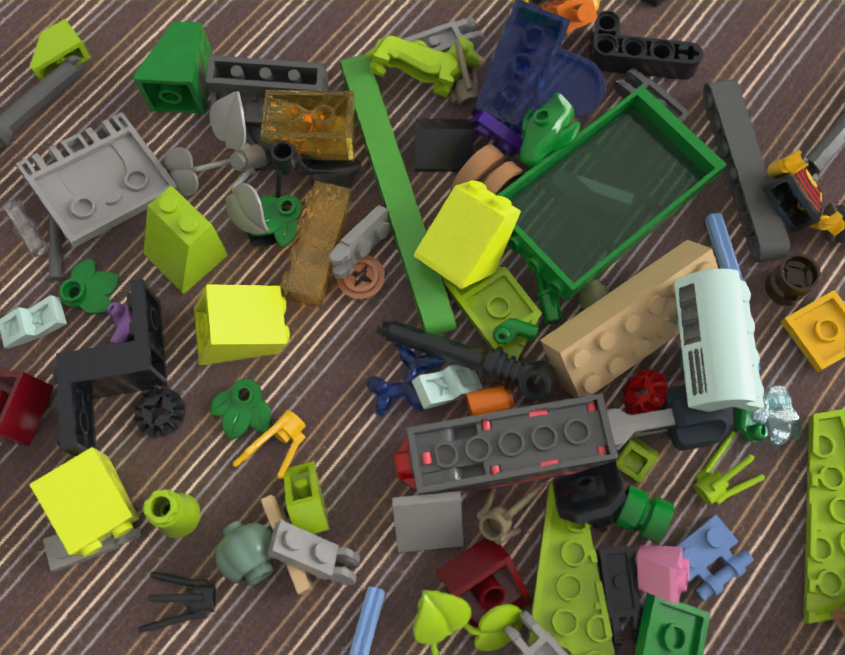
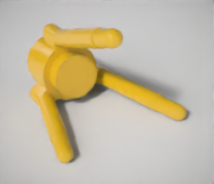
M286 410L270 429L244 450L241 456L233 462V466H239L271 437L275 436L285 444L289 440L292 441L277 474V478L282 479L298 446L306 438L301 433L306 426L305 423L295 413Z

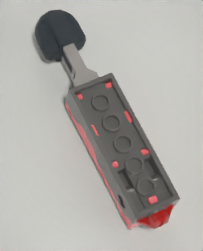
M686 385L670 387L665 391L666 400L662 405V410L631 416L617 408L606 410L603 393L407 427L408 437L394 456L399 480L411 487L418 495L456 491H460V494L574 474L616 461L618 459L617 450L629 438L666 432L673 446L680 451L716 444L730 431L733 422V407L711 412L689 408Z

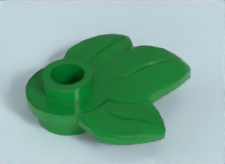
M269 195L259 197L263 207L265 223L270 231L264 234L251 235L265 236L274 233L281 248L286 247L296 238L299 232L297 220L301 217L303 210L300 200L292 195H283L279 198ZM284 206H292L291 210L289 211L282 210Z
M92 258L84 260L72 269L70 279L64 281L60 286V300L67 307H81L89 314L107 312L109 305L112 303L107 296L115 291L120 277L118 274L109 271L96 272L94 260ZM75 291H80L78 296L72 298Z
M252 379L236 381L230 390L218 393L211 403L210 413L215 416H223L222 427L230 440L240 437L248 430L249 426L265 433L271 423V409L261 399L262 391L259 384ZM244 388L250 392V397L247 400H243L240 396V392Z

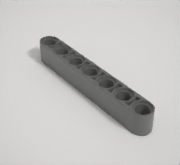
M736 79L706 83L703 88L704 105L720 157L727 164L724 170L751 257L755 262L786 258L790 254L789 237L783 219L762 189V186L769 180V176L740 86Z

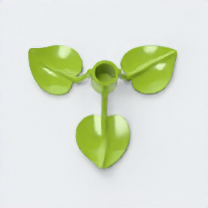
M424 590L422 597L418 601L419 612L414 621L413 634L419 643L430 644L432 655H439L436 643L442 641L447 635L451 636L453 631L463 627L470 634L476 636L474 645L478 650L494 651L511 642L504 632V629L509 625L515 628L518 633L520 632L524 624L520 615L524 611L514 605H500L489 610L481 618L479 627H473L468 623L471 617V608L465 600L439 591Z

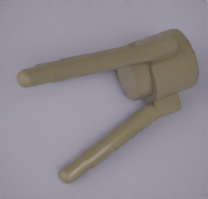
M456 39L454 43L463 79L455 83L456 88L454 90L450 87L449 96L452 104L458 102L461 108H468L480 101L481 94L478 88L476 68L470 67V79L460 40Z
M538 484L509 510L501 507H495L490 510L496 488L489 489L483 507L477 513V518L480 519L479 528L482 535L499 545L505 539L520 534L521 528L510 529L512 517L545 488V484Z

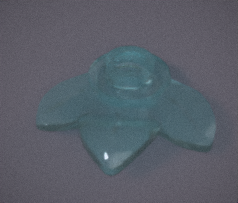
M782 386L769 387L762 397L764 409L752 411L751 420L766 424L773 447L785 444L789 438L796 441L800 440L802 424L798 413L792 407L790 394Z

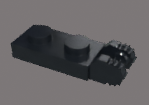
M633 547L597 549L600 576L613 635L614 647L621 646L623 641L619 617L629 616L631 638L636 645L643 611L638 589Z

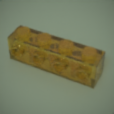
M315 181L313 191L308 190L304 205L308 209L305 217H300L297 226V234L300 235L298 243L292 244L289 253V261L292 262L289 272L285 271L281 280V289H284L286 300L322 308L333 267L328 256L331 253L330 251H333V248L340 243L351 203V189Z

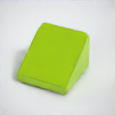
M637 437L629 438L619 453L616 463L620 471L640 484L658 459L659 452Z

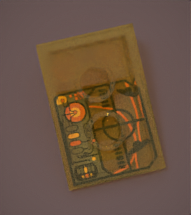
M265 90L261 140L271 144L278 141H288L294 146L295 151L323 160H354L356 118L354 91Z

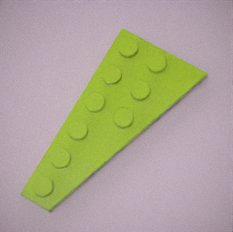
M550 481L546 498L531 616L544 631H548L567 655H615L602 581H600L597 567V555L590 532L591 526L587 522L576 524L559 517L556 509L553 484ZM530 629L527 639L528 647L538 638Z

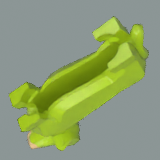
M387 36L379 39L374 48L365 54V59H372L369 69L370 73L384 77L386 72L384 66L396 67L418 81L434 83L433 93L446 98L453 82L458 80L462 73L455 43L445 53L428 48L426 43L421 40L411 42L395 36ZM459 37L466 65L473 68L483 67L486 59L474 51V44L465 37Z

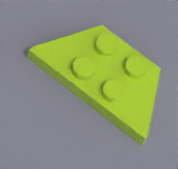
M506 266L497 267L495 274L462 289L441 276L445 289L489 348L497 349L498 346L503 347L505 353L509 354V358L514 355L517 361L529 339L519 336L507 344H498L493 338L494 328L510 318L537 325L542 312Z

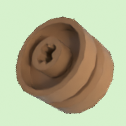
M492 144L486 145L478 150L461 168L453 181L450 193L454 186L475 180L483 183L488 191L497 195L523 176L525 172L513 161L504 163L505 155Z

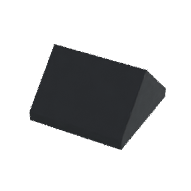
M416 118L415 171L459 172L473 156L474 128L469 123L471 119Z

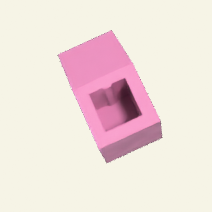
M640 546L637 553L638 589L667 602L679 603L681 591H687V580H689V558H682V547Z

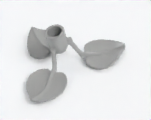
M236 91L217 100L210 109V123L215 136L219 140L225 141L227 148L234 149L230 159L194 167L191 153L185 148L175 147L166 153L165 167L177 184L178 192L184 196H191L198 190L199 182L195 172L229 164L235 170L245 172L231 186L233 193L226 197L227 212L232 222L241 230L251 234H264L270 230L265 223L260 198L251 185L243 182L250 175L256 173V168L264 166L266 155L260 145H249L246 143L244 111L240 93Z

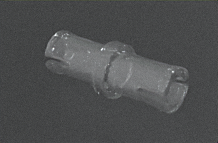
M19 199L6 202L3 205V210L14 225L13 231L15 235L22 238L32 257L45 254L49 250V246L38 231L39 225L36 220L30 218Z

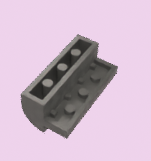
M209 55L206 83L212 91L210 109L217 100L232 92L239 91L245 123L252 126L265 127L268 97L325 116V108H327L328 77L324 63ZM275 115L268 116L269 121H271L270 126L278 128L277 125H272V122L278 124L283 118Z

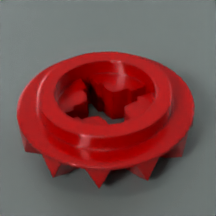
M650 368L646 371L638 370L636 377H628L630 384L628 387L622 388L625 396L620 400L625 405V411L631 415L658 411L666 400L665 391L668 389L665 377ZM645 388L651 392L641 394V396L638 395V392L640 390H644Z

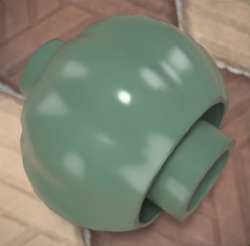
M236 521L222 531L224 537L216 548L215 560L219 571L226 579L237 584L247 581L252 586L267 578L274 571L271 565L277 559L267 554L273 533L267 527L258 523L242 525L240 521Z

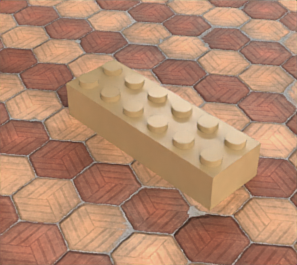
M690 240L684 241L542 338L540 342L550 364L555 369L561 388L575 398L593 395L677 336L679 329L677 325L678 312L674 280L694 272L718 269L712 248Z

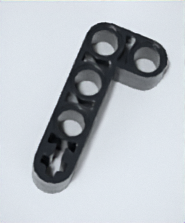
M609 10L598 13L590 37L589 64L593 69L602 72L625 74L633 68L644 76L687 80L695 75L703 58V49L693 42L619 35L620 18L615 12Z

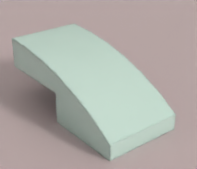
M50 295L29 309L18 307L0 319V333L4 348H12L31 342L65 326L67 323L60 297Z
M457 364L450 365L441 372L419 375L412 380L424 409L465 398V393L483 389L475 370Z

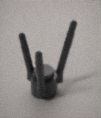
M151 572V578L193 588H188L186 594L149 595V602H185L186 610L192 609V612L142 625L138 628V631L143 633L192 619H206L207 613L214 612L216 608V585H208V580H194L165 573Z

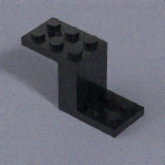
M143 279L130 281L131 292L127 293V304L129 310L133 312V322L129 323V332L133 341L56 354L57 365L53 366V378L58 385V396L54 399V407L57 415H59L60 427L56 429V441L62 451L74 457L91 447L97 449L94 399L151 390L153 387H168L161 302Z

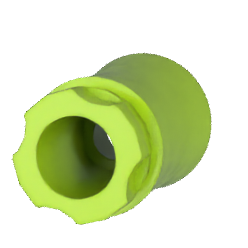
M171 490L154 491L150 498L145 500L143 507L148 521L158 527L161 533L170 538H182L192 533L197 527L201 515L199 504L191 495L175 493Z

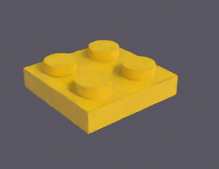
M835 290L781 321V324L817 373L845 357V303Z

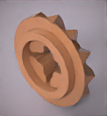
M367 255L353 266L354 272L349 274L348 277L343 279L337 278L340 291L346 294L349 299L355 298L363 301L369 297L374 298L375 294L383 288L385 280L384 269L377 259ZM367 271L366 279L370 282L362 281L356 286V278L353 275H361Z

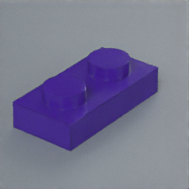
M486 111L474 114L469 123L476 127L475 132L487 140L492 138L499 143L498 148L509 156L520 154L523 138Z

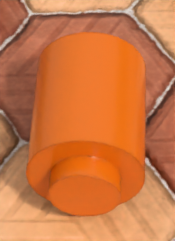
M502 384L465 393L469 416L509 410L515 407L511 390H505Z

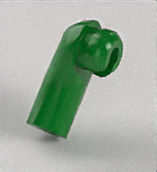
M510 318L494 328L493 338L498 344H507L519 336L534 341L539 326Z
M735 407L733 423L747 441L754 443L764 440L768 434L765 425L756 423L751 418V411Z

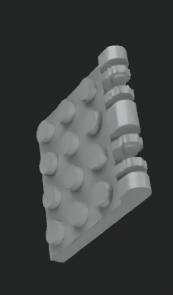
M122 112L111 117V121L117 131L107 119L101 122L102 129L107 137L101 140L91 127L85 129L86 136L92 143L91 145L86 143L80 133L60 141L63 150L67 154L65 158L55 145L48 147L50 156L56 161L49 166L46 165L38 153L32 155L31 158L39 169L37 172L27 158L15 163L25 181L30 185L73 248L147 210V205L171 185L178 191L177 184Z

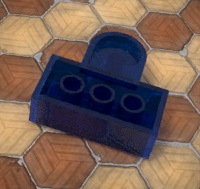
M515 0L506 19L471 115L474 116L477 112L486 111L513 132L522 135L523 119L528 110L534 109L535 113L538 106L542 107L556 92L562 94L572 105L575 111V118L592 112L598 107L604 97V76L599 67L591 60L560 48L571 20L523 0Z

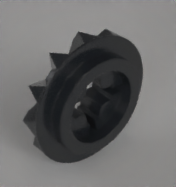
M153 387L151 391L141 394V399L134 405L135 416L133 418L137 426L143 433L152 437H163L173 433L179 428L185 416V405L178 393L167 387ZM162 404V407L167 412H169L170 415L160 414L158 418L155 419V415L148 409L158 408L159 405Z

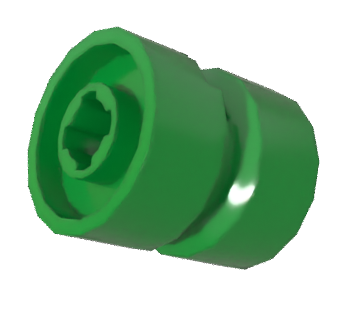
M628 485L625 490L627 499L616 510L613 524L630 532L636 528L639 530L641 537L656 544L660 543L671 522L674 504L657 496L649 499L646 491Z

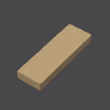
M271 494L261 499L272 530H274L275 524L279 520L288 522L281 502L277 497ZM286 564L298 594L304 595L314 590L309 573Z

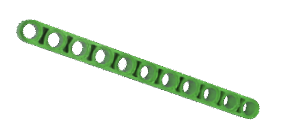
M365 54L340 60L343 79L384 208L388 209L390 227L424 331L436 335L456 330V322L441 275L414 257V253L424 238L426 230L375 75L369 72L370 60L365 59Z

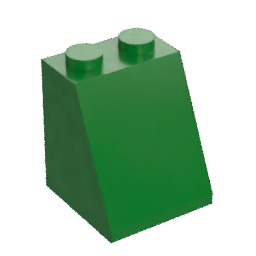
M173 21L134 74V81L150 111L206 114L209 94L206 78L209 55H213L202 23Z

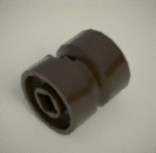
M801 253L791 254L767 277L765 282L766 293L777 304L783 306L796 304L819 283L821 277L820 267L810 256Z

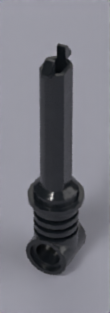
M384 321L382 327L377 326L376 333L382 337L386 336V340L478 371L481 378L486 379V384L488 385L493 383L499 384L502 381L503 386H507L509 383L512 389L518 386L517 391H520L524 397L532 401L545 399L556 381V372L551 364L540 360L534 362L527 360L525 364L523 358H519L516 361V356L512 355L509 358V354L505 353L503 347L500 346L497 349L490 348L483 351L397 321ZM531 376L541 377L545 385L535 384Z

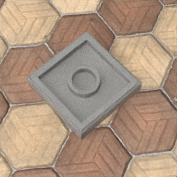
M460 491L392 498L398 553L464 546Z

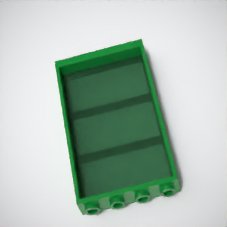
M641 86L578 133L569 145L554 151L496 195L507 198L511 201L512 206L521 211L507 245L512 251L519 252L526 260L532 272L543 277L553 294L561 296L567 302L712 184L727 164L644 86Z

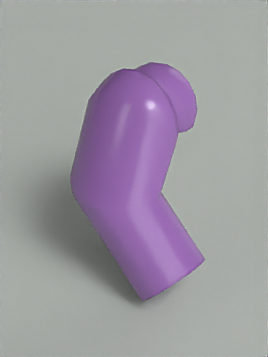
M113 302L109 305L107 313L110 317H113L117 328L110 343H124L130 337L129 323L133 322V314L127 305Z

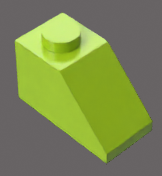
M64 19L41 32L30 67L41 81L62 62L68 60V57L77 55L81 59L74 65L76 67L78 64L91 59V56L81 39L67 20Z
M311 461L287 468L284 474L286 508L292 525L314 535L329 530L326 507L315 462Z

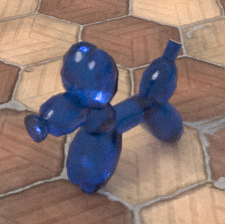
M395 344L394 346L399 351L401 361L407 366L402 382L388 385L382 378L371 376L367 379L366 383L369 391L378 396L375 403L377 409L374 413L382 417L385 416L384 411L390 408L392 398L402 396L405 397L414 409L421 412L426 411L421 404L412 380L417 377L419 371H432L443 364V359L428 354L417 357L415 352L409 348Z

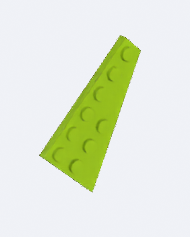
M845 409L809 416L804 624L832 620L833 617L830 612L845 603Z

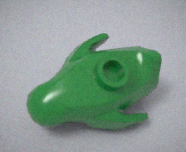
M556 92L535 113L534 109L528 110L523 119V141L519 160L531 169L549 154L569 145L580 129L581 123L579 121L573 123L575 118L574 108L559 92Z

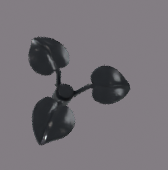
M245 123L246 143L249 145H260L266 155L264 166L256 168L255 171L263 170L269 164L273 165L276 171V198L281 197L282 176L291 174L297 165L307 175H313L312 183L316 189L329 194L339 193L346 189L362 168V163L355 158L340 154L338 158L332 161L310 160V169L302 161L301 156H296L295 148L290 142L279 141L276 133L266 129L265 135L264 128L254 127ZM246 232L251 244L254 246L264 247L277 243L274 233L265 236H252L251 233Z

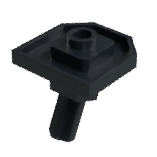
M616 461L552 480L559 517L576 524L587 522L588 525L592 524L595 529L600 528L601 532L608 531L607 526L612 524L610 515L627 499Z

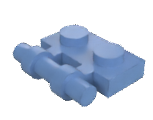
M717 515L712 516L676 545L677 547H682V558H689V580L687 582L697 576L702 583L694 591L702 602L711 595L717 596L720 594L727 582L733 577L739 578L747 571L746 567L754 561L752 555L746 550L737 557L730 552L729 549L739 541ZM719 558L725 566L712 575L707 567Z

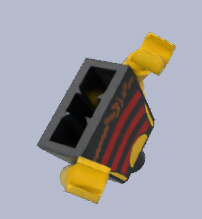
M800 150L770 163L768 173L772 177L762 186V189L791 233L809 227L828 230L833 236H836L845 229V221L838 211L830 217L821 215L823 194L806 168L809 164L808 162L805 163L800 155L802 152Z

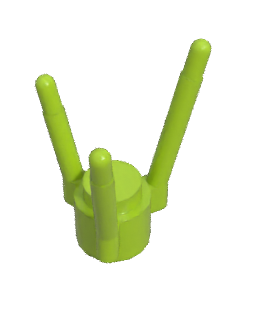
M731 431L705 467L694 476L697 480L693 484L694 490L709 505L714 503L719 505L725 499L765 479V476L760 474L726 490L729 487L727 481L754 460L753 455H748L723 475L717 471L710 473L736 436L735 431Z

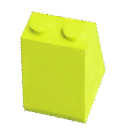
M471 180L456 185L417 247L414 257L460 289L495 274L521 211L512 206L511 201L507 198L496 196L488 191L487 187L479 181Z
M206 284L194 307L198 365L279 354L289 342L290 337L289 327L284 323L286 299L281 297L280 286Z
M93 447L29 484L70 556L82 555L83 558H86L96 553L103 547L101 542L112 535L116 539L128 533L134 528L132 523L139 519L109 457Z

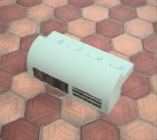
M708 269L675 279L674 285L688 407L707 412L728 407L749 411L764 409L762 398L764 396V388L759 377V354L755 348L753 334L755 324L751 317L749 305L751 295L746 282L740 280L739 271L733 269Z

